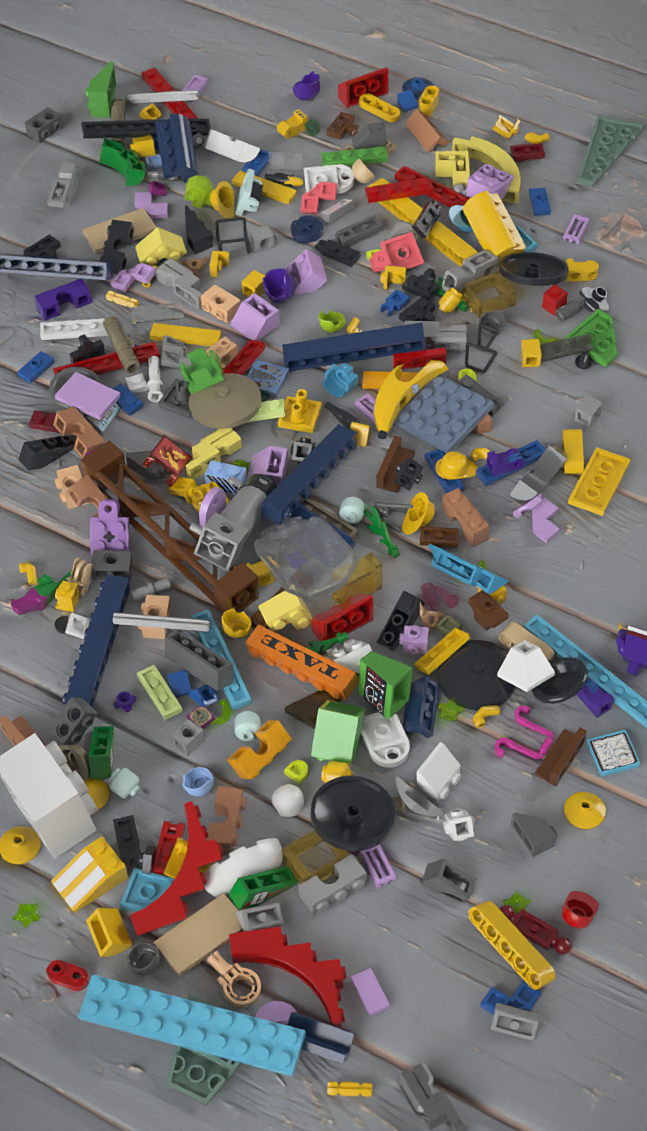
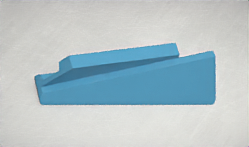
M432 544L428 546L433 552L434 559L431 560L433 567L475 587L477 585L488 594L493 593L509 582V580Z

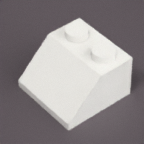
M440 742L417 770L416 790L436 805L441 799H446L453 784L456 785L461 778L460 764L443 743Z

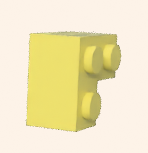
M435 151V177H452V188L457 183H462L467 188L468 178L470 177L468 151Z
M159 227L135 246L140 263L150 266L156 265L162 258H172L178 261L187 253L181 236Z
M293 587L258 606L266 624L273 632L283 629L289 623L298 631L306 628L311 624V619H313L305 602Z

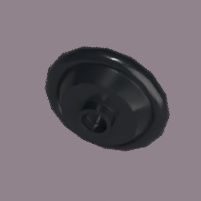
M564 657L553 660L549 664L553 668L555 675L531 690L534 697L543 703L555 704L564 702L574 697L584 687L588 677V669L584 662L577 658Z

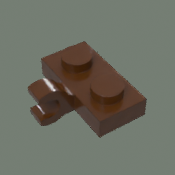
M340 112L326 130V136L341 140L347 132L351 137H354L358 133L356 131L359 128V125L353 124L355 122V115Z

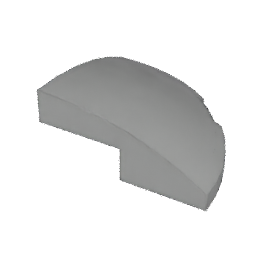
M164 335L160 366L180 367V363L184 362L187 367L192 364L187 354L193 350L189 349L188 352L183 342Z
M399 776L396 777L395 781L398 792L404 803L412 811L424 816H442L444 814V811Z

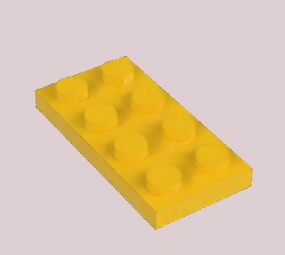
M596 447L568 499V504L603 516L630 465L631 459Z

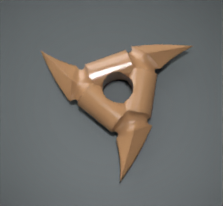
M208 255L201 260L190 259L178 263L185 265L186 268L193 271V275L200 278L199 272L204 267V264H206Z
M420 602L421 621L423 627L429 628V635L439 622V619L444 618L446 615L439 611L425 610Z

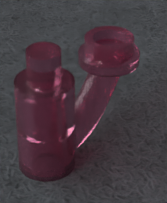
M425 583L421 586V592L427 609L438 611L439 601L437 594L445 598L444 603L448 608H454L458 605V596L451 595L445 589L434 586L432 583Z

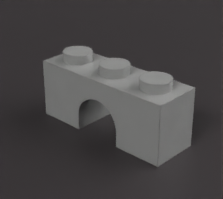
M353 854L334 864L335 876L338 878L335 883L325 884L316 875L298 886L299 897L312 915L324 912L331 904L336 901H342L349 893L354 890H360L367 883V873Z

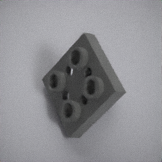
M175 379L158 402L159 407L191 419L192 414L189 407L191 392L188 389L187 382Z

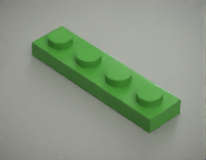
M385 146L321 153L323 166L336 164L353 166L358 159L364 165L387 163L388 155Z

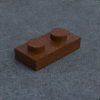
M421 526L420 545L429 546V544L437 547L458 548L459 528Z

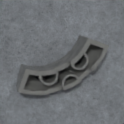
M555 444L549 445L535 463L536 469H532L518 482L510 496L525 501L534 498L567 460L566 454Z

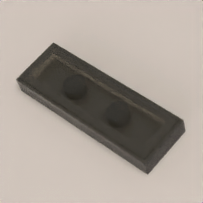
M591 333L540 345L541 362L593 350Z

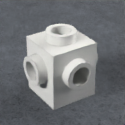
M454 809L449 814H445L446 821L443 822L444 831L446 834H449L453 841H463L469 837H474V818L466 810Z

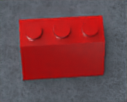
M385 67L339 84L338 98L346 108L358 105L360 96L364 94H371L377 98L389 94V68Z
M359 593L356 596L349 597L345 602L331 607L330 610L316 615L311 619L312 632L319 641H325L337 637L336 634L339 632L340 634L344 632L349 634L373 621V596Z

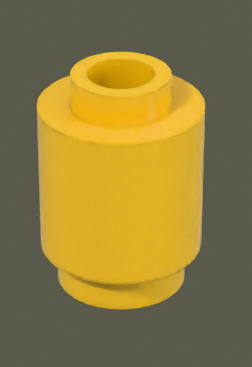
M454 287L450 290L448 289L438 302L440 304L439 308L446 314L448 311L452 313L461 302L463 294Z

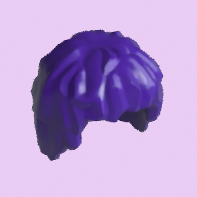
M314 71L304 75L302 80L294 85V95L301 101L314 99L321 89L320 76Z
M285 269L269 270L263 278L265 292L272 302L281 303L293 295L295 290L293 278Z

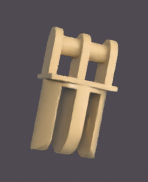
M76 557L71 576L66 579L68 582L78 583L79 593L85 597L92 582L90 575L93 564Z

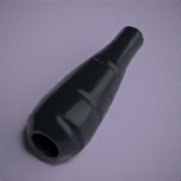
M330 402L325 404L324 407L346 428L351 429L352 422L360 423L357 417L345 410L334 406Z

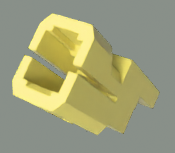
M232 428L217 429L201 439L200 443L192 447L193 460L186 465L187 478L195 480L206 473L211 460L221 462V456L231 455L241 449L240 436Z

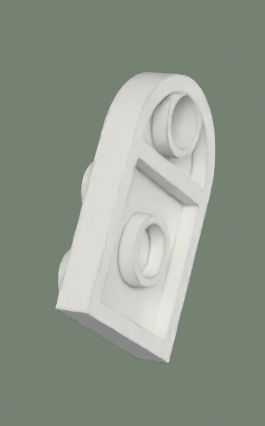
M336 164L304 168L306 192L316 187L315 185L319 182L337 183L336 194L347 192L354 184V174L345 165ZM343 177H350L347 180L342 179Z
M379 712L365 716L361 737L371 759L377 765L386 768L397 767L404 763L409 756L410 744L397 714L393 715L390 719H386ZM390 753H395L398 755V758L390 759L387 756Z

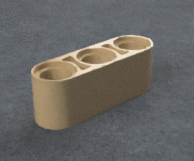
M510 622L498 634V640L509 650L526 640L540 647L548 662L555 655L549 645L516 622Z

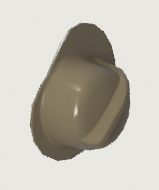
M78 744L59 746L68 761L66 763L71 771L76 770L82 780L86 781L88 778L87 765L89 763V754Z

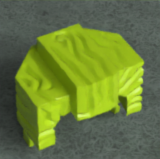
M199 175L189 178L185 188L184 200L192 201V207L202 208L203 205L211 206L210 194L213 190L211 181L207 177Z

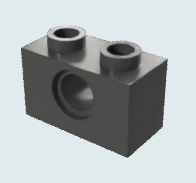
M93 550L91 562L93 564L91 571L93 580H105L107 574L127 577L131 581L133 567L131 551Z

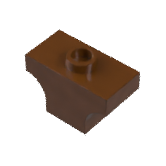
M483 590L468 599V604L474 612V619L486 631L497 627L509 619V613Z

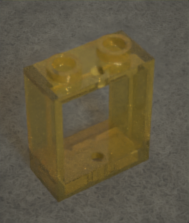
M500 271L463 284L462 299L468 303L472 313H475L479 319L486 311L493 312L495 309L501 311L516 305V292L505 277L500 274ZM493 287L500 294V296L481 302L476 296L477 293Z
M372 552L332 573V598L335 603L341 604L349 597L356 596L359 593L371 595L382 589V564Z
M315 830L282 848L283 860L300 884L316 875L320 881H323L335 874L334 864L349 856V852L326 843L336 859L309 873L298 856L324 841Z

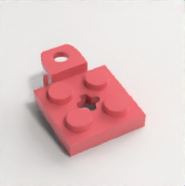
M412 232L381 242L382 250L375 252L369 259L373 272L384 271L385 266L406 267L407 271L424 264ZM399 250L406 252L404 258L398 255Z

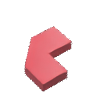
M319 182L315 185L316 187L302 195L301 213L317 214L319 199L336 201L337 183Z

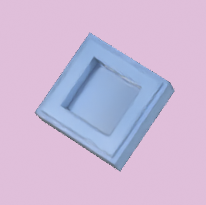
M160 154L145 157L148 171L162 168Z

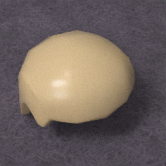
M360 159L353 164L352 173L358 182L369 183L375 178L374 174Z

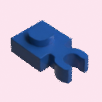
M396 289L386 298V303L381 305L380 312L388 310L387 316L390 317L395 309L400 311L410 302V297Z

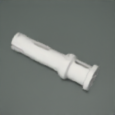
M152 356L148 359L150 380L147 383V388L149 389L148 399L156 403L160 401L164 393L162 392L163 383L160 380L159 358Z

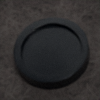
M61 616L56 619L54 625L57 632L66 634L69 616Z

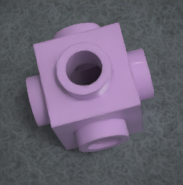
M416 625L405 626L404 633H400L399 645H403V653L425 655L427 653L429 628Z

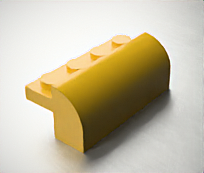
M483 191L470 198L463 206L462 210L483 250L487 249L499 258L498 262L503 257L512 253L524 252L526 246L498 193L489 194L488 191Z

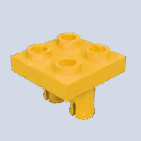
M304 389L298 390L296 397L287 396L285 400L286 417H279L278 427L313 433L322 408V402L307 400V391Z

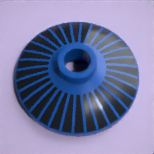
M414 77L403 83L402 91L412 90L415 99H420L425 88L433 86V84L428 79Z

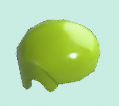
M330 310L329 313L324 314L321 311L318 315L320 327L327 333L338 332L346 324L345 317L340 312Z

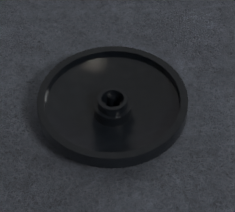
M520 252L503 257L500 260L499 272L503 277L515 283L530 286H548L558 284L567 278L568 265L560 258L549 254Z
M467 641L438 666V683L441 691L451 702L465 709L479 710L483 706H500L512 696L516 688L515 685L497 676L508 652L501 646L489 641Z
M342 776L326 782L318 789L312 799L310 817L314 830L326 843L341 850L363 851L379 845L389 836L394 826L395 806L389 793L378 783L360 776Z

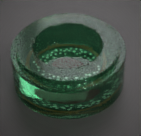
M310 119L305 123V129L310 135L316 136L320 133L321 128L317 121Z

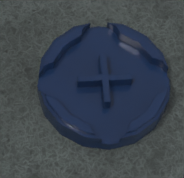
M301 216L291 224V235L298 242H315L324 233L323 223L313 216Z

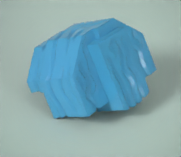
M343 363L340 367L333 364L325 371V379L322 381V385L329 394L339 398L349 393L358 384V375L353 373V367H350L348 364Z

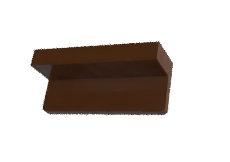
M394 436L376 475V488L394 493L399 491L400 485L394 482L398 474L395 470L400 462L404 463L408 457L413 459L415 454L414 450L401 447V437Z
M580 727L576 734L564 729L537 769L535 776L557 787L585 743L587 730Z

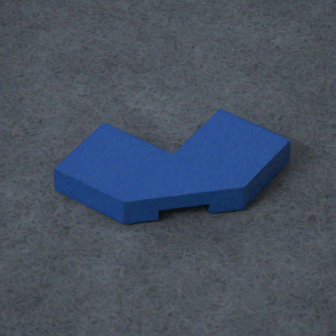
M524 981L521 982L512 997L491 987L481 1002L480 1007L493 1015L496 1003L531 1012L541 997L542 992L538 989H532Z

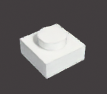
M143 374L125 378L127 387L133 394L148 391Z
M71 613L65 633L84 639L85 630L89 625V618Z

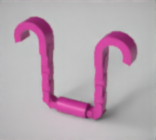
M519 706L514 713L515 721L524 727L548 736V738L543 742L539 753L518 745L507 738L498 739L494 750L496 755L502 758L504 750L500 749V746L515 749L536 760L542 759L553 743V732L521 717V713L528 715L531 708Z

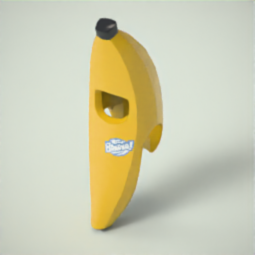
M431 360L409 382L399 381L403 374L401 370L403 364L397 366L389 373L382 383L374 402L373 415L379 432V439H386L400 411L418 392L435 377L449 370L444 362Z

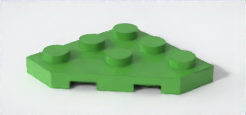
M597 309L565 336L566 343L580 352L584 349L589 350V356L605 368L617 359L618 352L615 344L616 339L612 317L600 309Z

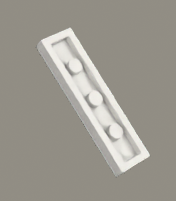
M105 318L40 323L41 340L79 338L83 334L86 337L108 336L103 326Z

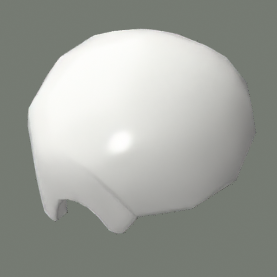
M291 784L279 786L273 792L271 799L273 807L283 817L298 815L303 810L305 803L301 790Z

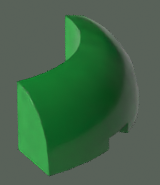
M104 138L99 163L119 171L126 180V186L138 185L143 180L146 170L144 162L139 160L140 156L133 150L128 151L123 148V144Z

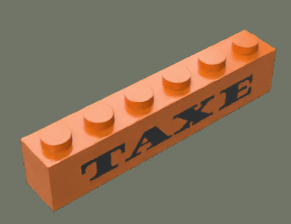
M261 625L255 628L245 642L248 653L252 657H259L268 665H275L284 673H291L300 681H307L313 684L316 689L329 692L336 699L341 698L347 701L359 683L356 672Z

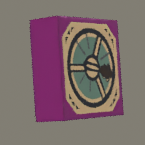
M201 706L186 715L187 719L193 723H198L202 729H205L215 721V717L205 707L202 708Z

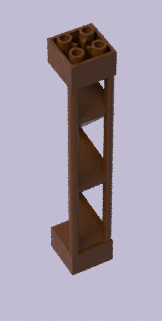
M110 440L81 459L83 477L88 475L90 478H93L97 482L99 490L105 493L109 499H113L105 492L107 489H110L118 497L121 517H129V524L205 594L222 613L232 608L240 613L259 599L258 576L243 562L237 567L233 564L229 569L230 572L218 580L217 566L213 565L212 575L197 561L202 559L194 554L197 544L170 536L171 516L197 541L200 538L199 534L189 529L191 525L125 464L124 453ZM128 476L155 502L124 493V478ZM165 515V529L163 530L149 516ZM140 517L165 541V547L134 518ZM180 561H187L213 586L214 593Z

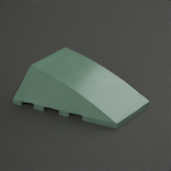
M188 993V1000L209 1005L207 1001ZM176 1046L166 1085L207 1105L241 1063Z

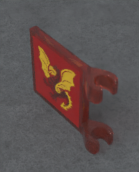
M163 435L142 465L149 468L154 461L171 474L165 483L172 487L193 457L167 436Z

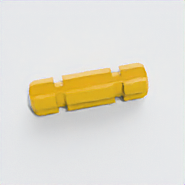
M108 291L106 294L108 301L125 307L129 306L131 309H136L138 306L137 299H130L128 296L116 294L113 291Z
M329 1081L327 1092L329 1095L341 1093V1096H359V1094H362V1096L370 1097L372 1095V1083L363 1082V1084H359V1082L341 1081V1084H337V1081Z

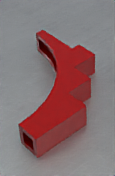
M193 801L184 803L188 825V843L182 867L173 883L158 899L130 915L137 937L186 920V914L189 913L186 901L182 902L181 898L203 891L204 884H207L203 871L199 872L198 869L222 860L221 855H224L221 843H216L215 838L206 841L209 835L205 825L201 826L200 824L201 812L198 805L194 806Z
M281 926L229 934L233 963L265 964L282 969L297 977L321 1001L329 1017L330 1024L341 1028V1022H345L343 1008L338 1006V1001H342L340 989L343 988V980L347 979L345 966L340 964V958L317 962L316 950H311L310 942L288 945L287 935L282 934Z

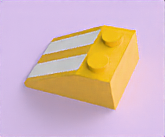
M102 836L84 847L51 880V883L71 910L76 913L128 879L126 866Z

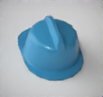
M452 206L449 210L451 221L461 231L473 232L462 210L463 206Z

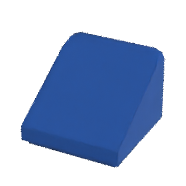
M412 90L397 94V103L404 112L418 108V103Z
M186 670L167 675L170 690L175 697L188 695L192 692Z
M209 685L201 686L189 693L190 697L202 708L219 702L213 688Z

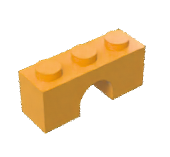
M268 720L255 732L260 741V748L257 753L251 747H240L227 759L240 779H254L260 774V770L264 766L269 765L274 760L273 757L277 753L286 749L287 743L292 738L279 720Z

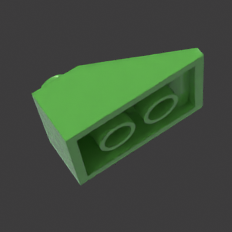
M110 61L90 81L89 88H86V97L89 98L87 107L91 112V117H110L111 102L115 97L117 88L114 61Z

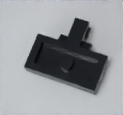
M49 234L23 250L24 255L57 257L56 250L61 247L60 241Z
M429 268L424 272V275L421 274L419 277L411 274L401 284L402 289L430 300L440 290L439 285L434 283L436 278L435 270Z
M422 296L399 313V319L404 323L405 321H435V316L432 314L435 310V304Z
M83 334L79 336L80 346L77 347L78 350L69 353L71 363L105 355L104 343L101 340L92 342Z

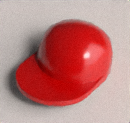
M572 891L568 894L563 904L562 918L571 927L577 929L587 928L592 923L599 909V904L592 896L584 892Z

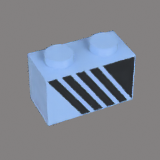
M211 460L205 473L206 484L215 482L226 493L236 495L238 488L229 484L227 480L232 476L245 482L247 479L246 468Z

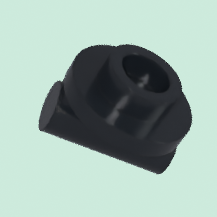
M584 349L582 355L576 357L575 365L578 368L589 369L592 366L593 360L589 356V350Z

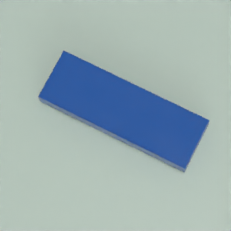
M437 449L424 454L425 460L446 494L457 488L461 492L465 491V486L460 479L448 480L436 473L435 465L445 455L443 451Z

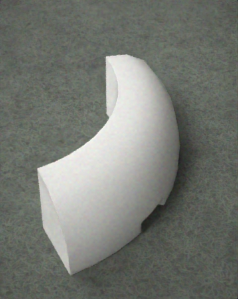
M211 129L205 144L206 149L239 162L251 161L260 150L258 147L237 139L234 142L232 137Z
M277 838L256 841V846L248 849L243 846L229 853V859L220 865L216 862L204 872L207 884H204V889L215 897H219L223 893L227 897L237 878L279 868L283 858L280 842Z

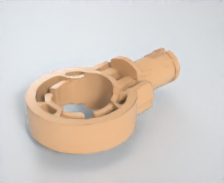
M218 951L214 952V956L211 955L207 962L221 975L217 981L223 987L225 999L231 1005L238 1008L253 1005L258 1000L261 991V982L258 975L248 968H241L237 962L234 966L229 965ZM247 980L253 985L252 991L247 996H240V1001H238V995L232 991V985L236 981ZM254 981H255V983H256V985H257V992H254V989H255Z

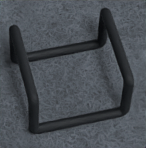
M245 217L218 219L215 221L218 251H222V244L245 241L247 253H250V241L247 236ZM243 220L244 238L220 241L218 223Z
M483 323L478 325L477 345L470 342L466 343L465 366L480 373L487 372L498 354L497 351L489 348L499 333L497 328ZM482 327L495 331L486 347L481 346ZM469 346L493 353L484 370L468 364Z

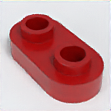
M54 960L47 966L46 973L48 979L54 984L74 991H81L89 984L88 973L82 967L62 960ZM56 968H61L59 972H54ZM76 975L81 976L79 979H74Z

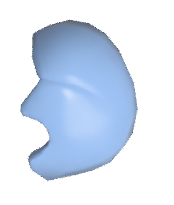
M196 767L183 775V783L181 784L191 796L200 797L211 791L214 777L207 768Z

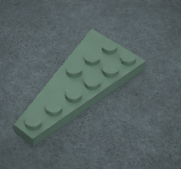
M597 116L577 178V184L593 187L645 129V124Z

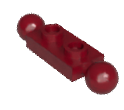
M502 905L499 908L526 939L547 951L551 945H554L556 952L561 955H566L571 951V941L566 937L557 938L559 930L523 909L518 914H515L513 907L510 905Z

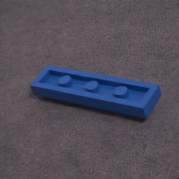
M538 440L518 449L524 460V465L520 469L538 461L546 449ZM487 465L476 469V475L485 486H488L520 469L492 477Z

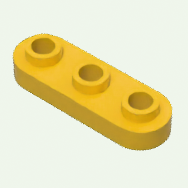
M371 94L360 96L359 105L361 108L391 123L400 119V110Z

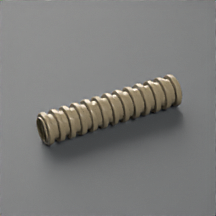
M115 98L111 102V121H125V100ZM110 138V140L125 145V138Z
M115 316L105 318L103 326L127 373L138 371L140 363L118 319Z

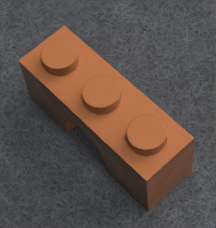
M75 406L56 412L53 425L63 437L67 435L77 436L74 450L82 459L85 453L92 452L100 445L105 444L103 437L97 433Z
M88 475L71 485L67 491V494L78 507L85 503H91L98 510L100 502L104 499H109L105 493L99 490L97 482ZM107 505V509L112 510L111 506ZM99 512L93 515V517H99Z
M457 488L442 495L443 512L451 522L458 519L462 527V535L473 548L487 541L489 525L460 489Z
M218 786L214 803L215 814L223 815L227 819L222 823L210 822L208 829L209 837L206 838V841L215 838L216 843H221L223 852L226 854L233 852V848L238 846L239 834H237V830L242 827L243 822L241 811L246 809L247 798H244L243 789Z

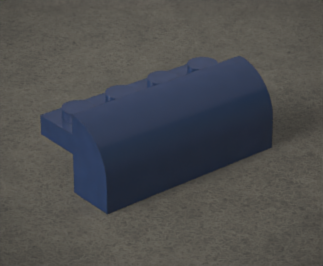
M170 114V119L155 122L164 178L181 176L185 183L188 182L189 178L199 175L192 130L188 118L180 114Z

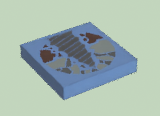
M256 360L247 377L258 385L260 392L277 397L289 374V368Z

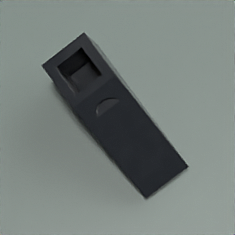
M186 205L187 245L196 255L213 247L212 239L214 237L212 232L205 227L203 221L199 220L193 210L191 211Z
M68 435L24 442L18 460L28 471L44 468L72 451L75 442Z
M403 590L377 643L394 651L399 645L400 633H404L405 626H413L420 615V602L423 607L425 602Z

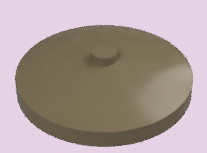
M223 374V381L190 394V412L196 421L207 427L225 429L239 426L253 418L260 409L261 393L258 385L252 379L240 374Z

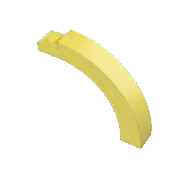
M471 136L470 140L454 137L452 151H468L469 158L492 165L494 168L514 176L502 201L518 204L521 179L519 169L511 156L489 141Z

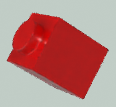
M554 284L543 293L542 308L556 316V310L567 304L568 292Z

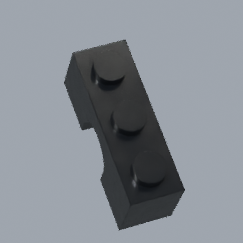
M112 219L111 226L109 225L107 228L108 238L107 241H104V254L100 257V260L113 261V274H118L126 268L127 258L124 252L116 250L120 245H131L134 227L132 222Z

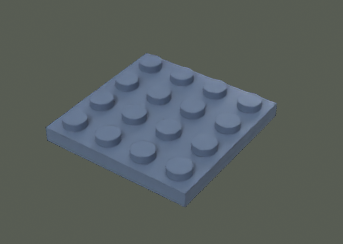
M439 375L429 382L399 413L393 425L448 453L453 451L492 410L494 402Z

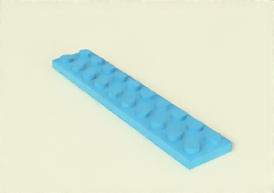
M93 974L78 1018L83 1021L291 1077L294 1076L306 1031Z

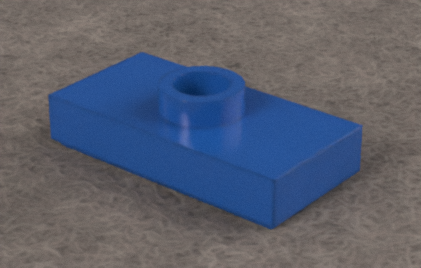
M545 187L529 189L534 216L551 214Z
M40 351L17 371L18 376L32 383L55 363L54 358Z

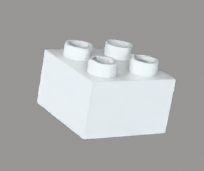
M34 733L0 756V777L17 806L55 859L97 831L90 816L98 811V808L88 794L89 790L76 770L72 772L66 762L68 761L56 742L53 740L44 746Z

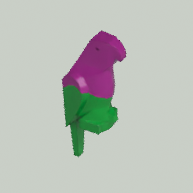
M70 570L57 583L44 573L41 578L37 579V585L33 586L24 597L17 600L12 599V610L18 615L34 610H44L55 598L59 585L62 581H67L66 578L71 576L72 571Z

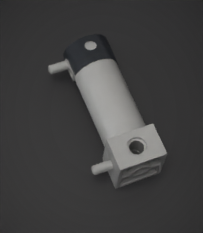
M253 474L245 482L232 476L228 478L227 482L238 488L236 495L221 514L215 512L203 528L195 523H192L189 527L190 530L200 535L194 551L195 555L226 572L229 571L238 559L245 540L263 518L261 516L262 502L277 487L275 482L266 475Z

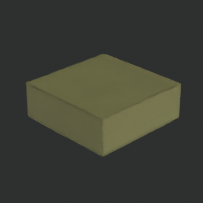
M447 614L435 625V630L446 636L454 628L461 630L463 624Z

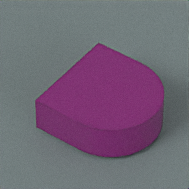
M150 182L148 189L152 195L166 196L167 190L161 182Z

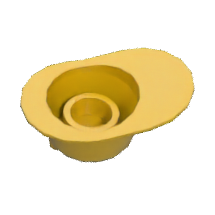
M227 181L219 182L217 188L213 189L210 194L211 204L225 219L233 218L235 215L233 188Z
M456 451L446 453L435 465L436 473L448 480L471 478L476 475L477 465L465 455Z
M417 493L411 500L410 505H413V508L408 509L402 524V530L407 535L414 533L421 526H426L433 519L435 513L434 504L428 500L426 493Z

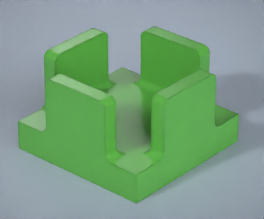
M201 347L187 354L192 363L191 365L186 367L184 362L180 363L181 373L188 384L191 394L224 380L220 357L214 353L213 349L209 350L210 356H208L205 349Z

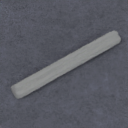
M198 90L126 94L125 101L127 104L198 100L200 93Z
M116 612L113 615L114 624L206 632L210 629L209 620Z

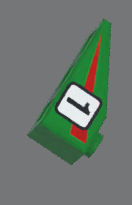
M114 726L93 727L89 751L91 779L98 778L99 780H104L112 775Z
M285 866L237 878L228 895L240 911L266 902L294 887L299 881L290 868Z

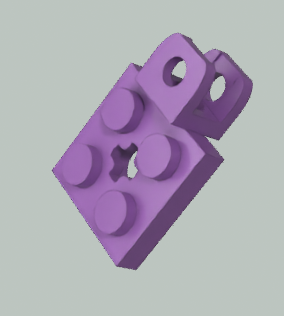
M104 499L99 504V517H90L91 555H93V550L129 551V517H120V504L117 499ZM107 505L111 506L112 510H108ZM108 531L115 535V538H112L111 541L105 538Z

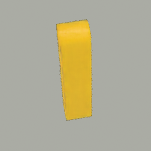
M488 900L469 909L468 914L472 924L532 989L537 990L555 980L553 967L493 902Z

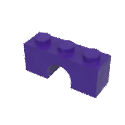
M82 278L35 295L36 307L44 321L61 315L59 306L63 303H72L76 309L92 303L90 290Z

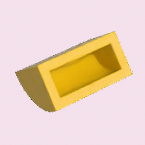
M97 908L86 920L100 957L117 955L133 945L118 909Z

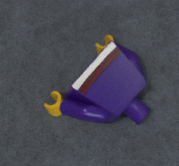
M619 623L616 637L618 653L622 655L623 661L629 663L626 673L637 676L640 667L647 669V631L630 626L629 624L627 628H622V623Z

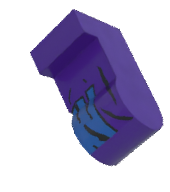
M512 448L497 454L495 451L487 452L486 465L493 477L520 469L524 465V460L519 450Z
M588 678L584 687L577 693V696L599 718L611 710L613 697L609 693L605 694L592 679Z

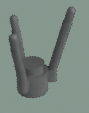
M376 501L373 504L380 515L381 521L386 522L387 526L398 532H401L402 529L383 518L388 517L390 510L407 512V508H413V505Z

